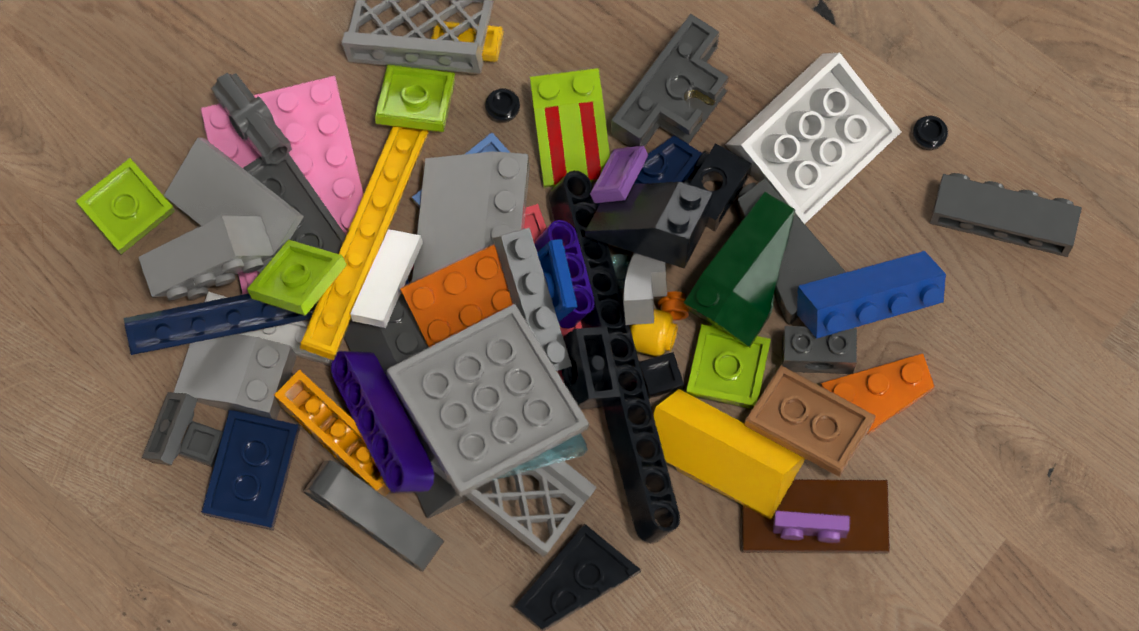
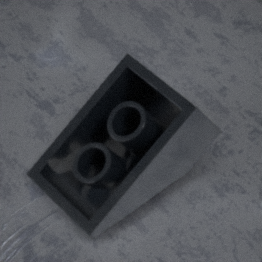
M682 182L633 184L626 200L600 203L585 230V236L685 269L708 224L713 192Z

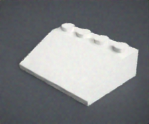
M825 53L816 59L740 130L726 146L732 153L752 163L750 175L758 182L766 179L783 200L796 210L795 214L805 224L892 142L901 131L840 53Z

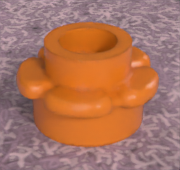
M678 291L667 292V296L658 300V308L661 311L670 313L673 320H683L689 316V310L684 304L686 300L684 293Z

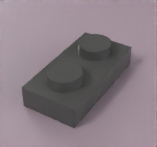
M167 393L142 455L143 459L155 464H173L174 459L181 450V441L186 428L193 420L197 398L187 393Z

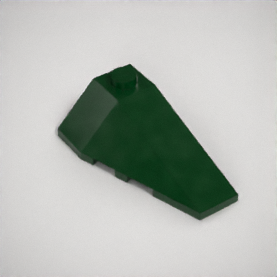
M764 192L700 276L684 302L688 310L750 348L769 318L772 307L771 302L775 286L778 283L779 270L783 254L786 251L796 210Z

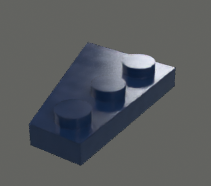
M673 136L648 153V157L634 184L684 183L694 172L702 152Z

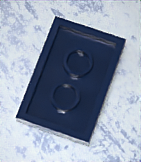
M229 410L202 514L273 531L300 426L294 423Z

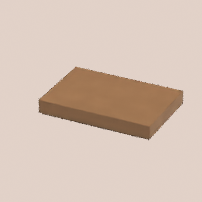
M781 365L745 420V426L840 477L874 423L876 416Z

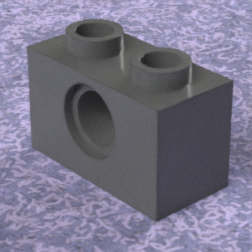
M806 326L784 327L782 366L793 372L853 374L857 363V328L816 338Z

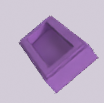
M644 146L613 150L590 193L594 203L626 200L648 157Z

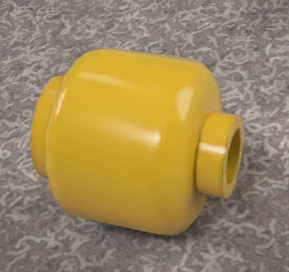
M654 309V323L629 325L636 352L658 357L666 351H672L677 336L678 324L673 323V317L670 313Z

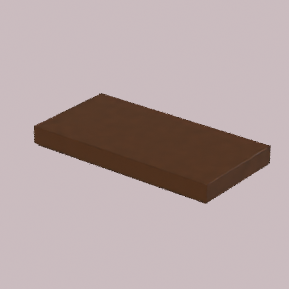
M793 480L776 511L850 516L847 537L840 538V541L835 543L818 541V536L803 535L801 540L783 539L780 533H773L775 513L769 519L743 505V553L888 554L890 551L888 480Z

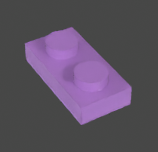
M776 511L773 533H780L781 538L787 540H801L803 535L818 536V541L835 543L839 542L840 538L847 537L850 516Z

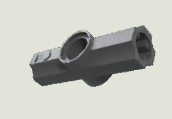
M226 73L217 78L215 85L211 88L213 95L228 113L234 129L242 140L248 139L266 164L272 163L277 165L285 160L288 153L292 150L291 144L275 124L274 118L264 101L259 96L255 98L236 73Z

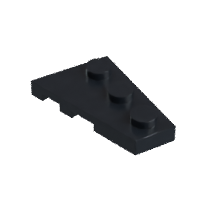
M584 524L514 607L516 611L539 630L546 631L641 572V569L589 526Z

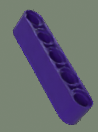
M337 352L334 361L332 360L331 362L332 377L388 489L393 493L429 491L434 482L433 466L377 357L372 352Z

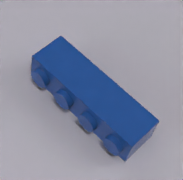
M926 251L806 283L798 286L797 315L816 338L943 303L946 273Z

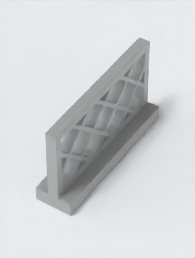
M356 0L349 32H344L342 40L348 62L388 64L481 74L483 66L482 51L494 0H448L451 6L439 14H436L430 7V5L438 0H417L418 3L406 11H403L397 4L401 0H384L372 9L366 4V0ZM472 2L484 3L483 9L472 17L463 9ZM392 6L398 13V16L383 24L377 15ZM425 9L432 18L416 27L410 18ZM458 12L465 21L450 30L443 21ZM371 19L379 27L370 34L358 33L360 26ZM404 22L412 30L405 36H393L390 32ZM436 25L445 33L438 39H426L423 35ZM469 28H472L477 34L475 43L461 42L457 39L458 35Z
M548 450L501 475L514 476L517 492L500 493L498 478L490 481L491 494H482L475 489L465 494V496L544 557L597 487L552 451ZM435 457L431 462L434 472L450 483ZM521 475H532L539 480L541 491L525 492ZM560 497L572 507L567 514H553L550 498ZM542 498L545 515L529 516L526 499ZM518 500L521 516L511 517L504 512L502 501ZM561 521L556 528L555 522ZM547 522L550 537L545 543L533 534L531 523Z

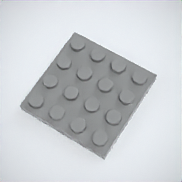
M515 304L387 369L389 380L459 498L580 434L589 427V423Z

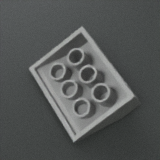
M492 151L425 158L417 235H421L423 244L414 262L412 282L494 244L493 238L524 229L530 172L528 154Z

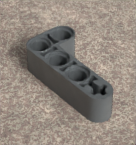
M332 460L324 461L303 491L312 500L326 509H333L408 564L422 572L444 543L429 528Z

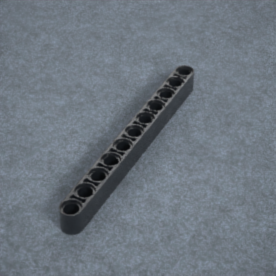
M574 170L568 172L551 189L549 201L554 221L563 220L570 223L577 233L594 296L593 310L581 320L582 328L607 327L621 396L604 405L603 409L634 529L642 541L654 544L679 526L680 513L630 326L625 323L624 303L608 244L585 236V230L598 209L597 203H594L590 195L593 187L590 179L584 173Z

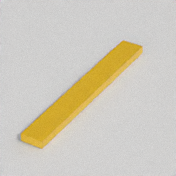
M392 127L339 251L347 266L320 297L300 343V349L334 361L352 319L350 313L392 223L430 130Z

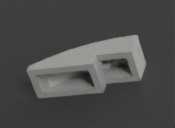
M634 252L624 283L626 325L654 323L653 297L667 296L666 263Z

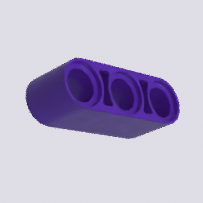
M557 220L552 222L543 231L534 244L538 252L550 240L562 239L577 302V308L559 321V326L569 329L575 327L593 310L594 296L577 233L570 223Z

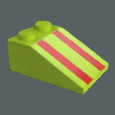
M599 68L530 77L544 188L554 187L568 172L574 170L584 173L590 179V182H597L610 157Z

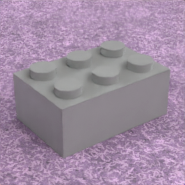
M220 216L138 258L152 297L167 296L168 300H176L187 296L189 300L208 294L207 288L213 285L223 286L236 280L235 275L242 271L249 273L264 266L263 261L275 256L261 216Z

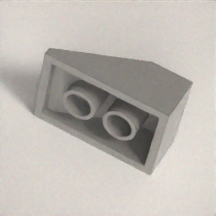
M239 334L190 343L174 393H187L197 398L198 403L223 410H234L276 420L280 406L274 394L290 379L296 355L289 345L260 337Z

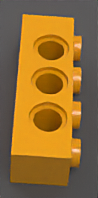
M299 369L274 394L279 406L348 471L385 497L390 490L355 421Z

